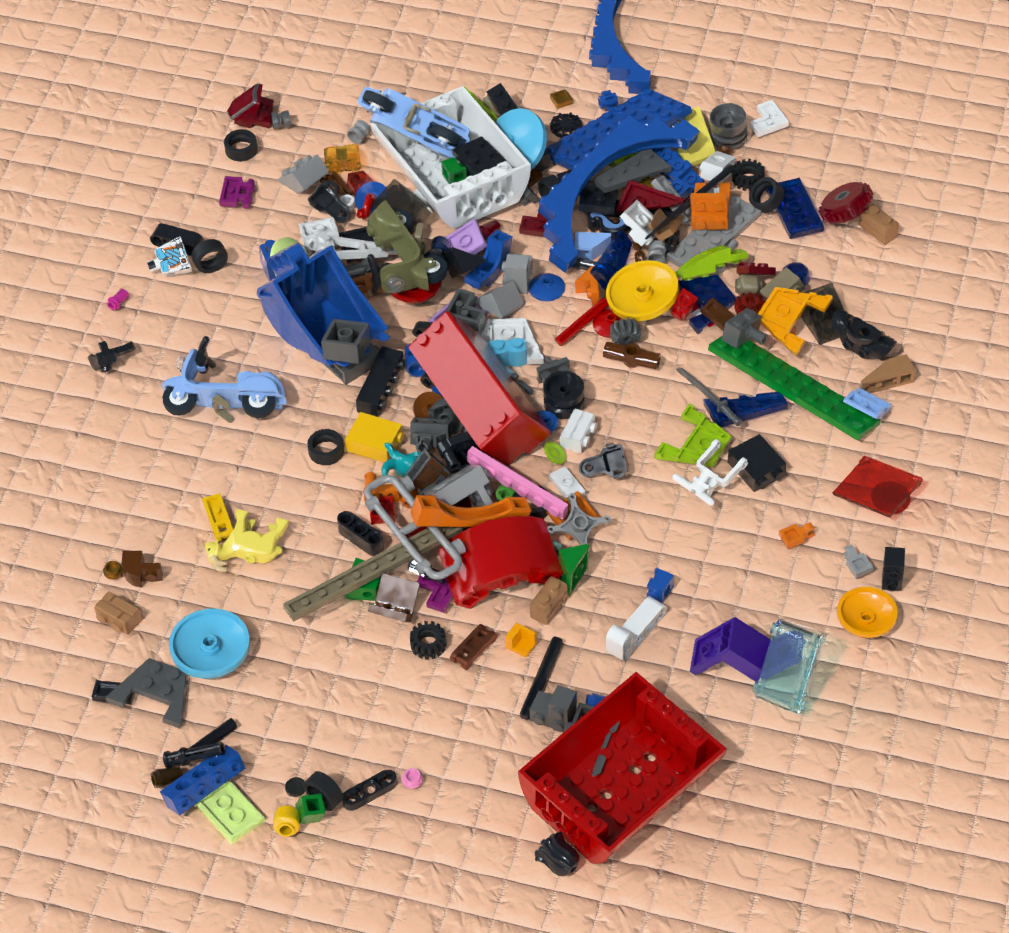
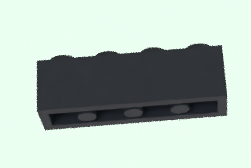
M384 346L381 347L356 399L358 413L362 412L378 417L380 412L384 411L386 399L391 396L393 385L398 382L399 372L405 367L406 360L403 359V351Z

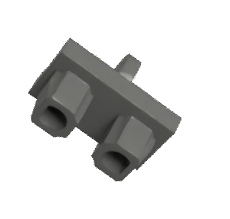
M549 356L545 357V363L536 368L539 384L544 383L545 379L555 372H571L567 357L559 360H552Z

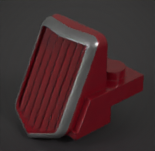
M255 84L232 101L227 114L231 120H234V124L251 128L252 124L265 128L270 127L274 100L261 96L263 84Z

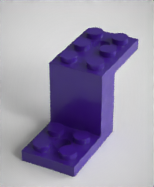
M733 617L695 639L690 672L698 675L723 661L759 684L800 662L802 643L804 641V628L797 625L771 640L743 621Z

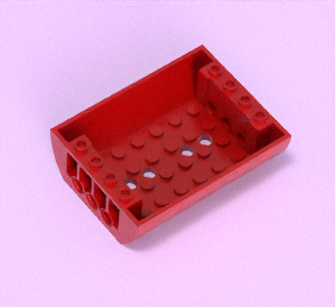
M635 672L518 771V778L523 794L531 809L556 832H562L563 838L590 863L601 864L720 761L726 754L727 748L638 672ZM620 721L617 731L611 734L607 748L601 749L606 735L610 732L609 729ZM600 753V755L606 757V761L601 774L594 777L592 772ZM652 755L655 757V760L647 761L644 757ZM636 767L641 772L633 774L630 772V769ZM602 793H609L612 797L603 799L600 795ZM593 805L597 810L590 812L586 807Z

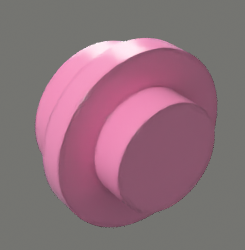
M415 768L407 769L402 775V783L407 788H417L423 782L421 772Z

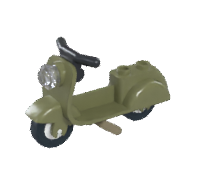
M386 200L383 201L369 216L366 231L369 236L373 237L377 247H380L382 251L390 248L394 249L403 262L394 264L384 263L378 268L374 255L369 254L367 260L373 281L371 293L377 295L380 286H382L383 291L386 293H398L415 287L429 291V284L439 283L447 276L448 266L446 261L436 255L423 256L426 247L425 242L421 241L424 228L423 223L417 224L413 238L410 234L414 226L412 215L405 210H393Z

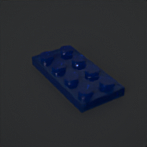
M800 177L778 182L784 189V198L775 210L789 239L823 232L824 225ZM773 187L766 190L769 198L772 195Z

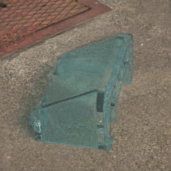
M778 619L771 626V641L759 681H755L753 692L755 697L789 712L800 714L805 710L807 702L803 698L808 695L807 689L817 655L820 654V647L822 643H825L827 633L784 619Z

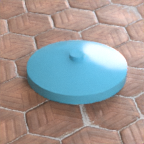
M521 108L510 110L500 116L495 121V124L531 164L532 170L541 160L546 148L547 131L545 124L537 114L530 110Z
M203 609L187 615L176 624L169 639V650L174 664L187 675L203 679L221 677L234 671L246 659L250 648L249 632L245 623L237 615L222 609Z

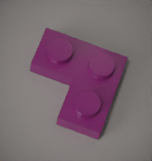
M420 576L417 580L420 583V588L432 591L426 602L427 608L445 613L453 600L447 578H444L446 581L441 585L428 578L425 580L423 576Z

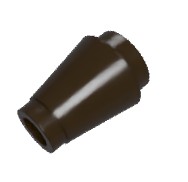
M180 767L155 769L154 772H151V781L154 788L162 789L170 785L183 775Z

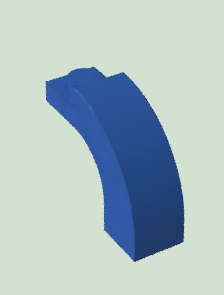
M496 230L488 236L486 251L483 256L486 259L485 262L468 273L464 278V283L477 289L483 286H491L501 273L502 263L506 261L507 254L510 253L513 236L500 230Z

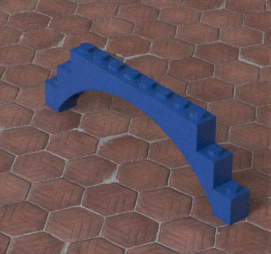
M599 0V3H601L597 7V14L599 15H596L595 25L597 26L593 28V37L595 38L591 39V48L593 49L589 50V60H592V67L607 68V73H610V80L626 81L625 85L628 86V93L639 94L644 89H650L651 70L641 67L625 52L614 31L613 22L616 11L623 0Z
M630 115L625 119H621L617 123L614 130L611 129L606 134L603 141L597 142L592 152L588 151L585 154L581 163L577 162L569 174L566 173L562 177L561 182L558 185L555 184L551 188L550 193L547 196H542L539 200L538 212L548 219L544 225L543 236L553 243L549 250L548 260L564 273L577 261L579 252L575 250L572 237V212L579 194L596 173L611 162L642 150L682 148L687 151L697 141L700 131L684 118L679 123L676 122L672 128L657 117L652 121L649 120L645 126Z

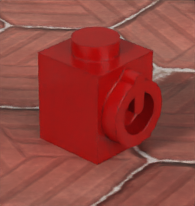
M682 288L675 303L669 309L671 315L676 319L685 321L696 306L698 297Z

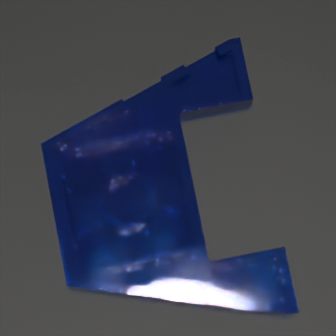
M718 275L693 278V280L688 281L678 280L679 292L684 288L698 297L696 305L700 310L712 297L727 310L736 304V297ZM703 314L689 319V325L697 335L703 331L705 326L713 323Z

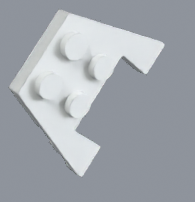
M525 318L488 319L481 335L487 344L493 340L525 339L527 364H544V357L539 351V346L535 342Z

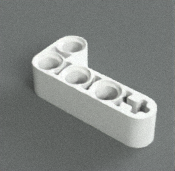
M648 596L622 627L614 624L609 629L606 636V652L622 661H626L663 618L667 606Z

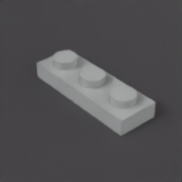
M665 176L655 178L651 182L654 189L681 198ZM679 206L669 207V208H671V209L674 211V210H676ZM690 207L681 214L683 216V224L691 222L692 211Z

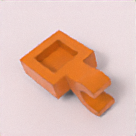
M811 522L802 527L794 524L779 530V537L786 548L790 549L804 543L805 538L815 536L813 532L815 528Z

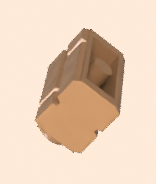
M869 205L860 214L859 226L884 245L897 237L899 223L876 205Z
M550 577L530 603V617L547 625L568 597L567 584L554 577Z
M109 591L94 607L97 620L103 624H110L119 633L122 631L129 635L134 627L142 621L141 611L138 607Z

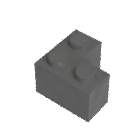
M458 288L446 311H449L482 334L486 326L485 310L475 308L474 292Z
M557 685L553 695L538 691L529 709L530 721L537 725H544L555 731L563 732L566 724L572 722L576 713L577 691Z

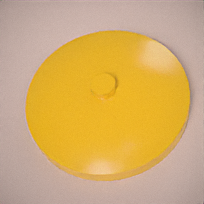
M651 260L638 261L623 267L613 275L606 288V299L612 312L622 319L629 317L636 321H646L662 315L672 307L679 294V282L675 272L668 265Z

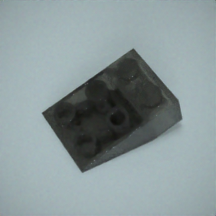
M393 179L380 193L372 206L376 209L386 200L393 210L408 211L414 220L413 230L410 232L411 235L416 231L417 224L423 223L432 213V210L424 201L396 179Z
M833 282L803 292L833 296V300L825 313L807 305L801 314V318L818 344L821 345L840 338L832 329L831 320L837 309L843 311L844 309Z

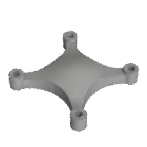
M571 493L567 498L571 507L569 517L562 524L549 526L547 529L549 535L558 532L565 533L573 537L580 545L587 544L589 532L600 524L608 525L611 517L605 515L598 518L585 514L577 505L576 495Z

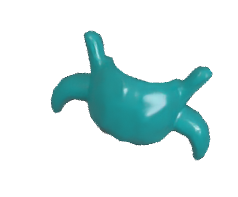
M385 443L384 446L389 452L391 459L383 463L381 469L382 476L388 475L389 470H394L398 477L404 478L403 476L420 453L416 451L410 454H402L398 450H394L390 443Z

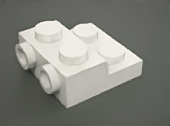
M636 200L620 217L627 226L632 228L629 235L633 241L640 246L643 244L647 246L656 238L653 235L647 240L645 239L652 232L648 224L653 215Z
M333 217L298 224L303 246L309 251H315V235L327 234L339 237Z

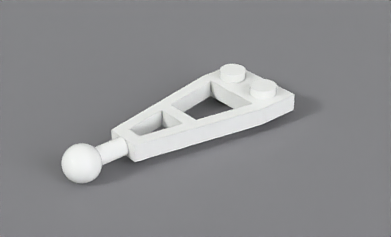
M327 234L315 235L314 237L316 252L332 245L334 250V245L358 248V250L335 251L339 259L367 258L369 254H373L375 258L388 257V254L398 255L391 248L382 251L380 247H377L371 241L329 236Z

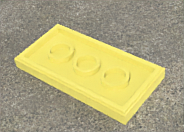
M699 106L693 108L692 113L684 117L686 121L700 131L697 141L687 151L677 148L681 159L684 161L688 160L692 166L701 164L710 155L715 153Z

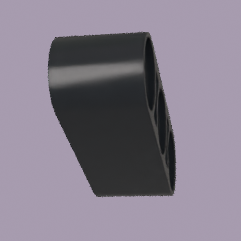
M160 223L150 236V242L157 247H161L181 237L186 254L192 256L193 249L204 241V238L197 232Z
M343 511L338 514V531L343 537L370 556H375L384 551L383 536L379 531L352 512Z

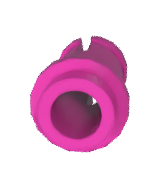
M121 288L113 297L108 298L107 306L111 310L119 309L120 304L129 297L128 292Z

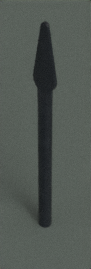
M730 164L696 193H707L733 172L735 167ZM690 198L674 210L645 239L647 240L686 211L691 206Z

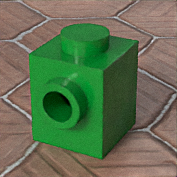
M321 794L301 796L295 804L300 814V824L320 822L326 812Z

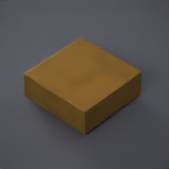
M566 89L550 94V99L557 109L573 104V99Z

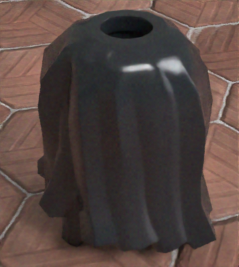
M562 832L551 834L546 840H541L542 846L535 850V861L545 864L558 876L570 875L577 869L579 854L564 840Z

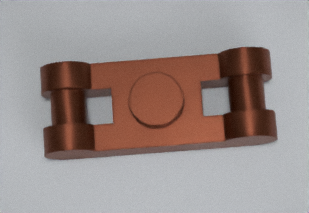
M479 624L452 652L450 660L454 663L458 662L463 669L468 670L475 659L490 644L495 642L498 634L487 630V627L483 624Z

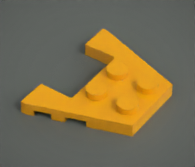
M775 287L758 313L762 316L761 324L794 356H797L804 346L805 340L791 334L790 331L807 305L825 313L833 300V296H822L813 292L809 294L801 293L799 290Z

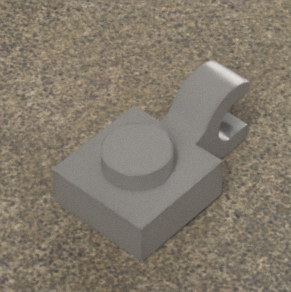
M853 545L844 547L846 552L843 555L846 558V566L855 579L873 572L874 567L864 553L858 555Z

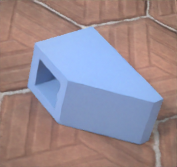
M575 232L574 247L579 252L578 257L594 260L611 248V233Z

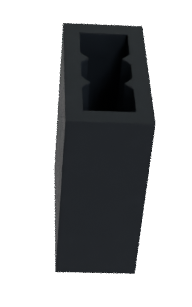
M760 434L728 450V463L732 468L735 467L741 458L747 459L748 465L738 475L753 492L764 489L769 484L779 481L786 476L785 461Z

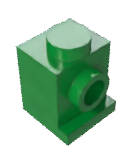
M454 157L441 161L442 175L448 184L460 182L467 178L466 167L458 163Z

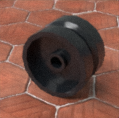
M558 371L549 375L543 383L544 409L555 414L558 419H569L574 409L583 410L585 406L584 382L581 377L569 371Z

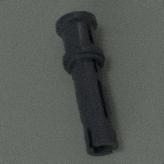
M218 742L192 749L182 747L178 751H165L163 753V762L166 768H173L177 765L187 766L191 761L224 755L225 745L223 742ZM210 750V752L199 754V752Z

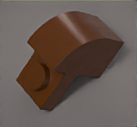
M142 550L123 551L122 567L125 579L129 584L142 587L143 581H162L161 563H145Z

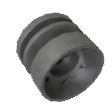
M724 103L712 109L710 113L711 140L716 147L720 148L721 145H726L734 150L745 144L747 140L746 112L741 106L733 103Z

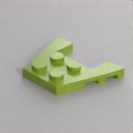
M689 403L681 414V420L696 425L681 449L662 442L655 452L654 458L696 465L697 460L711 446V443L718 439L721 443L720 448L704 464V466L714 467L730 444L732 436L715 422L711 423L706 419V415L696 411L695 407Z

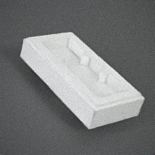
M565 466L549 474L550 481L564 498L577 491L583 497L586 496V491Z

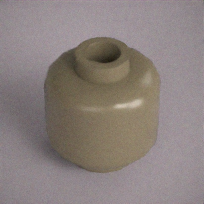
M741 274L735 280V292L740 297H757L762 289V280H759L756 274Z

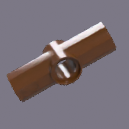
M606 342L604 346L603 357L622 361L629 368L639 365L658 369L660 365V353L642 350L635 343L620 345Z

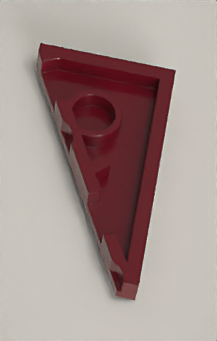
M629 180L616 212L623 214L636 200L647 210L680 206L685 202V199Z

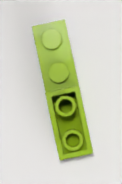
M724 245L713 247L689 259L675 274L677 277L682 278L683 281L693 280L695 276L708 277L710 273L716 272V267L725 266V263L728 262L736 264L742 262L743 259H748V251L742 249L731 250L730 247Z

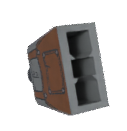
M424 448L403 477L409 476L414 487L423 490L433 482L439 484L447 479L450 471L440 460Z

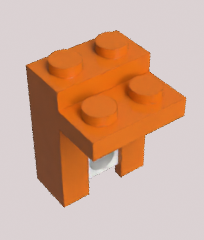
M695 183L694 193H691L690 196L692 230H728L732 201L731 183H720V188H712L707 193H696L706 183Z

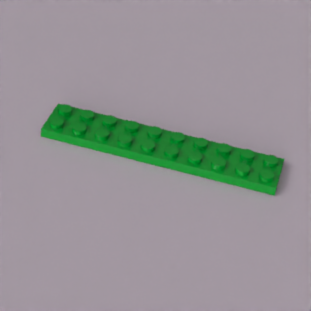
M721 336L708 346V351L857 441L880 425L881 419H876L843 402L844 397L834 392L750 340L738 348H734L722 341Z

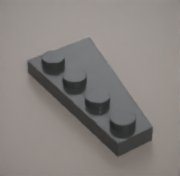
M651 149L643 150L595 177L594 184L604 193L625 187L629 180L638 183L641 182L642 178L648 176L653 178L660 172H671V166Z

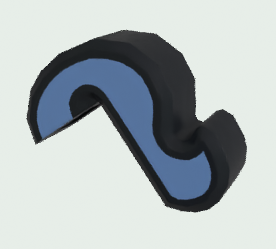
M588 213V229L591 232L599 230V233H611V242L623 240L629 235L631 227L627 226L622 218L614 223L601 213Z

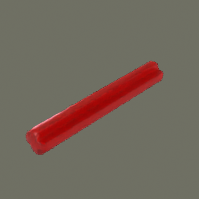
M602 298L558 335L555 338V342L559 346L565 344L609 306L607 299Z

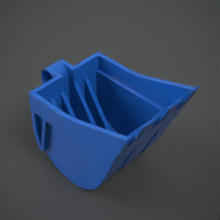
M296 243L268 258L269 264L277 277L257 289V297L260 298L264 312L276 332L292 347L308 353L310 358L327 366L337 364L346 367L350 365L349 362L323 359L321 341L333 319L369 323L371 340L375 338L385 342L390 339L384 332L389 328L353 282L332 245L318 250L308 257L303 247ZM367 348V350H366V352H365L364 354H367L368 352H370V349Z

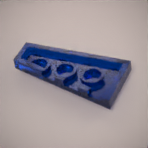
M623 231L616 233L590 271L605 291L613 275L625 267L633 242Z
M779 392L756 394V397L739 395L737 399L719 398L720 401L726 400L728 402L727 407L742 422L788 409L786 399ZM703 399L704 406L713 422L720 427L734 424L723 412H717V406L710 399Z

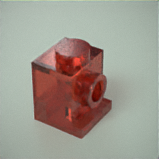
M364 170L348 173L347 186L355 196L363 184L373 182Z

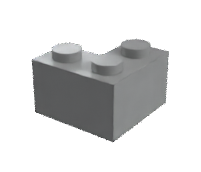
M507 254L506 261L502 263V272H505L502 284L513 280L519 293L527 294L533 269L532 255Z

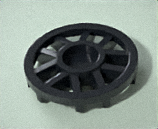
M572 112L569 114L558 113L557 116H553L550 122L551 132L560 138L571 134V131L582 127L581 119L578 115H573Z

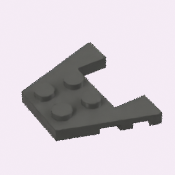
M148 658L108 694L106 702L124 708L129 696L133 692L167 704L169 708L163 717V723L180 729L186 673L173 666Z

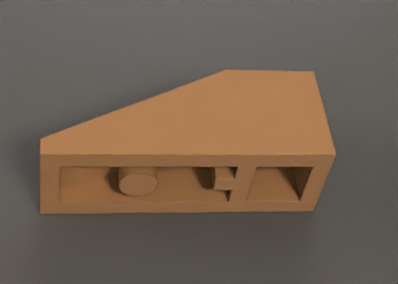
M908 355L889 358L861 380L860 388L869 393H874L914 383L915 369Z

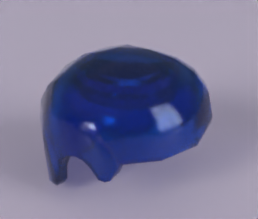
M791 262L783 267V269L787 267L798 276L804 286L809 283V270L804 264Z

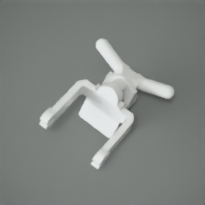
M715 439L711 446L697 460L696 466L701 474L699 477L694 476L692 483L679 474H673L672 476L675 482L693 492L709 506L715 504V500L710 496L717 485L725 489L738 473L748 465L747 459L741 458L724 479L705 467L704 464L721 446L718 439Z

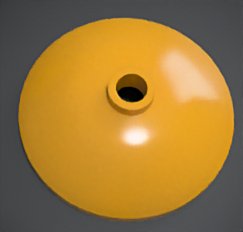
M854 588L846 592L838 602L837 617L840 624L848 632L859 637L872 638L884 635L894 627L897 621L898 609L895 601L889 594L878 588Z

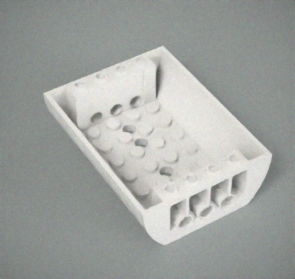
M463 86L421 104L467 126L470 130L467 136L470 138V141L482 136L506 161L497 164L496 167L491 169H485L474 176H468L460 182L448 184L442 175L441 161L450 158L436 154V152L428 149L423 144L381 123H370L372 132L378 142L439 217L454 229L467 224L474 218L478 220L518 203L527 187L531 164ZM428 178H432L428 181L430 188L437 186L438 182L445 185L443 189L436 191V196H433L423 184Z

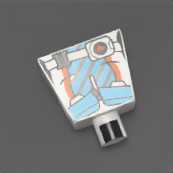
M181 237L155 249L157 259L147 262L150 272L161 269L163 277L192 273Z

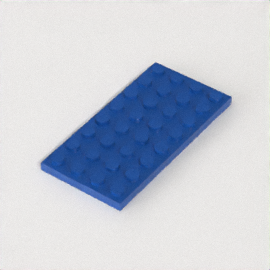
M644 89L638 95L629 98L628 101L615 106V109L603 113L597 119L589 121L587 125L576 129L568 136L562 137L558 142L550 144L546 150L552 162L571 170L577 162L581 163L588 151L592 152L598 141H603L606 134L611 129L614 130L617 123L628 115L643 126L655 117L670 126L691 114L692 109L691 106L656 91Z

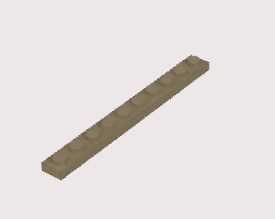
M438 527L448 540L463 532L462 527ZM428 528L408 538L421 555L441 545ZM400 542L283 603V609L294 622L414 558Z

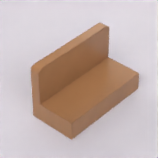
M661 209L655 212L648 224L651 231L667 218ZM678 216L654 235L657 239L663 241L672 236L682 222L683 216Z

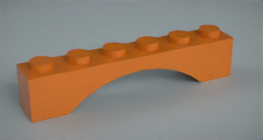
M416 495L411 516L415 526L473 527L486 520L529 516L531 508L526 497H507L487 506L463 508L449 505L436 496Z

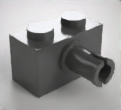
M749 308L744 309L725 322L721 340L734 348H738L750 339L763 345L768 339V334L759 330L762 316Z

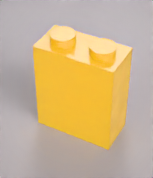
M360 412L345 438L346 451L386 462L391 459V456L384 444L390 443L394 450H397V446L403 442L405 436L402 424Z

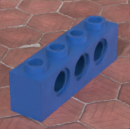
M225 745L224 755L206 758L162 789L160 793L167 808L180 816L246 768L239 753Z

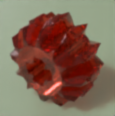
M750 291L748 294L742 292L741 296H737L734 309L736 314L746 308L758 314L765 301L763 296H759L757 292L751 294Z

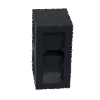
M885 547L881 590L902 591L905 548Z

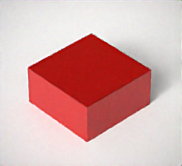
M392 496L377 497L381 506L395 522ZM375 509L370 511L371 525L385 523Z

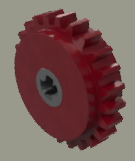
M846 183L832 190L823 199L822 206L819 207L820 210L818 212L826 223L850 221L868 208L874 193L867 183Z

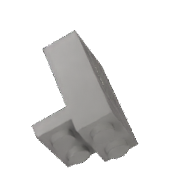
M468 465L424 492L425 495L436 496L449 505H454L466 496H469L474 506L482 507L493 503L490 499L492 497L490 491L486 487L484 488V485L489 483L488 473L480 465Z

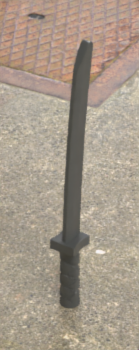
M680 367L676 368L678 373L691 382L717 406L718 413L723 412L736 426L741 425L742 420L727 407L728 402L726 400L720 401L687 371Z

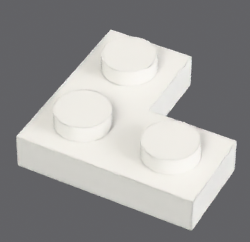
M773 100L757 105V111L762 117L750 121V128L757 137L789 126L788 119Z

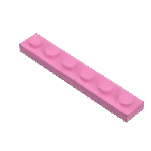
M472 446L468 450L467 462L470 465L484 467L488 477L500 481L503 486L513 489L521 497H526L536 506L549 511L552 516L562 520L566 517L568 511L567 503Z

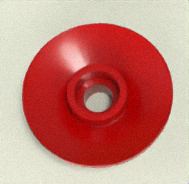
M611 309L603 310L593 319V328L600 336L610 338V325L614 324L616 320H621V318L615 315Z

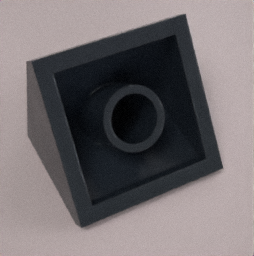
M454 247L443 251L451 278H455L483 264L486 260Z

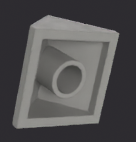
M512 280L476 298L475 304L503 319L522 308L524 301Z

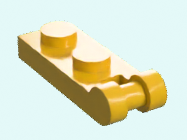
M218 493L202 498V503L215 541L218 539L219 542H222V539L229 537L233 528L222 496ZM226 528L225 531L219 532V529Z

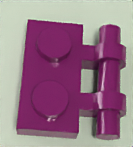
M225 176L219 200L220 206L237 207L238 202H242V207L248 209L253 201L252 193L255 192V180L249 179L248 182H243L242 177Z

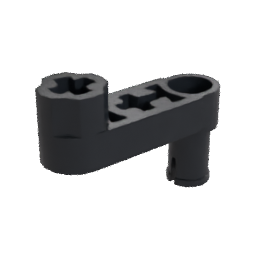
M467 431L441 441L437 445V450L441 457L445 459L449 469L453 471L460 467V462L455 454L466 451L472 446L477 447V444Z

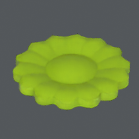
M554 441L545 444L544 453L551 462L561 465L566 461V452L563 450V447Z

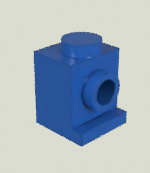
M656 567L654 578H651L647 584V597L650 596L663 603L674 587V575Z

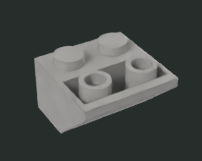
M309 154L295 161L293 167H288L282 171V176L277 180L293 192L300 193L322 178L329 170L318 154L314 156Z

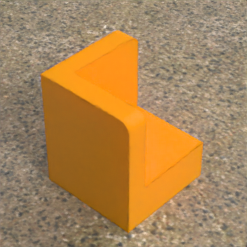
M516 622L505 636L506 648L526 658L537 645V634Z

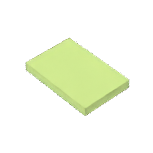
M230 780L195 804L231 845L265 822V817Z

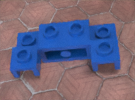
M669 148L651 149L671 166V172H660L659 174L665 176L681 198L686 199L691 193H694L695 183H705L704 179L700 178L692 170L693 166L688 160L684 161L681 159V156L675 150L672 151Z

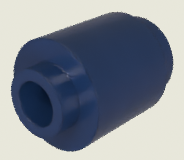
M443 236L433 238L431 249L439 248L442 252L449 249L447 238Z

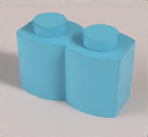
M514 338L508 341L493 340L488 342L489 347L503 366L519 367L527 364L525 339Z

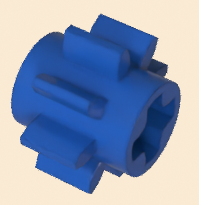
M611 90L602 91V96H598L600 109L605 108V112L615 109L614 106L618 105L616 93H611Z

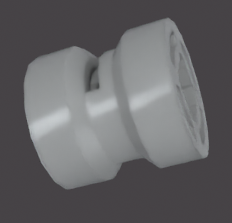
M357 120L354 127L350 128L347 132V136L353 143L360 144L364 137L370 133L371 128L365 121Z
M655 240L649 244L647 260L665 262L666 247L663 241Z

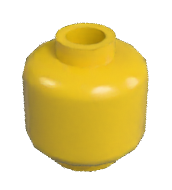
M289 805L277 808L273 819V828L277 834L289 837L299 831L300 814L297 808Z

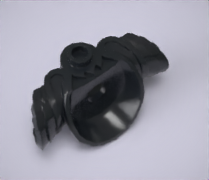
M837 309L832 316V329L840 337L843 347L856 353L861 358H883L897 345V341L894 338L886 336L885 332L878 330L858 317L848 314L846 311Z

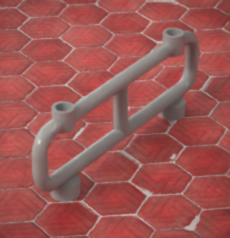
M385 475L366 486L364 495L367 499L365 501L367 509L369 511L375 509L417 562L415 568L420 575L426 573L432 579L441 580L460 569L462 565L460 555L465 553L466 549L459 538L450 543L438 527L427 526L454 559L453 565L440 572H435L429 562L421 556L405 536L421 526H415V523L412 522L400 529L381 506L378 498L373 496L372 491L385 483H392L412 508L415 499L409 492L413 491L415 487L409 476L399 480L395 476Z

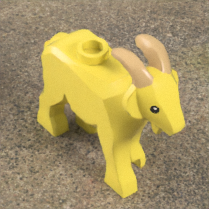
M236 509L237 523L225 543L221 546L218 539L215 542L205 543L208 560L216 571L222 573L228 571L227 567H223L227 565L225 560L232 557L245 559L248 563L258 562L264 564L270 562L283 552L277 543L287 529L289 521L276 518V524L270 523L268 526L269 532L263 535L260 532L252 531L256 520H247L248 511Z

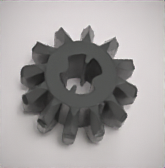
M629 317L626 319L621 318V320H616L614 324L610 325V338L616 344L627 345L629 343H636L637 340L641 339V327L635 319H630Z

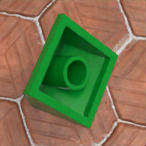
M588 544L559 550V563L563 571L560 580L567 584L569 597L588 569L590 545Z

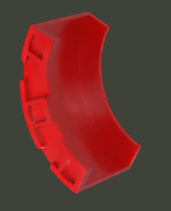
M514 516L486 520L448 540L451 543L459 538L466 549V552L460 555L462 558L460 569L447 577L455 605L472 609L478 602L489 596L490 591L498 587L502 590L517 585L519 581L527 580L529 583L545 584L550 577L558 579L563 574L544 519ZM442 546L438 553L443 568L446 569L454 564V559Z

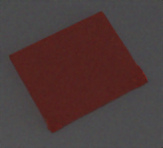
M863 456L858 465L832 493L834 496L890 518L912 492L922 484L923 478L868 456Z

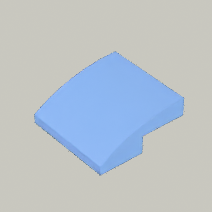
M859 387L856 391L852 390L843 400V402L876 419L883 417L892 405Z

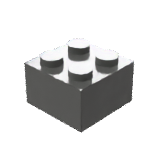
M333 319L321 341L323 359L359 364L371 342L369 323Z

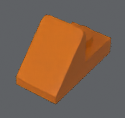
M591 266L575 281V293L587 292V298H591L592 306L599 301L595 266Z

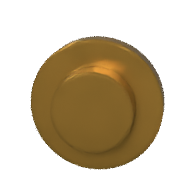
M109 561L103 568V574L107 579H117L123 573V568L117 561Z

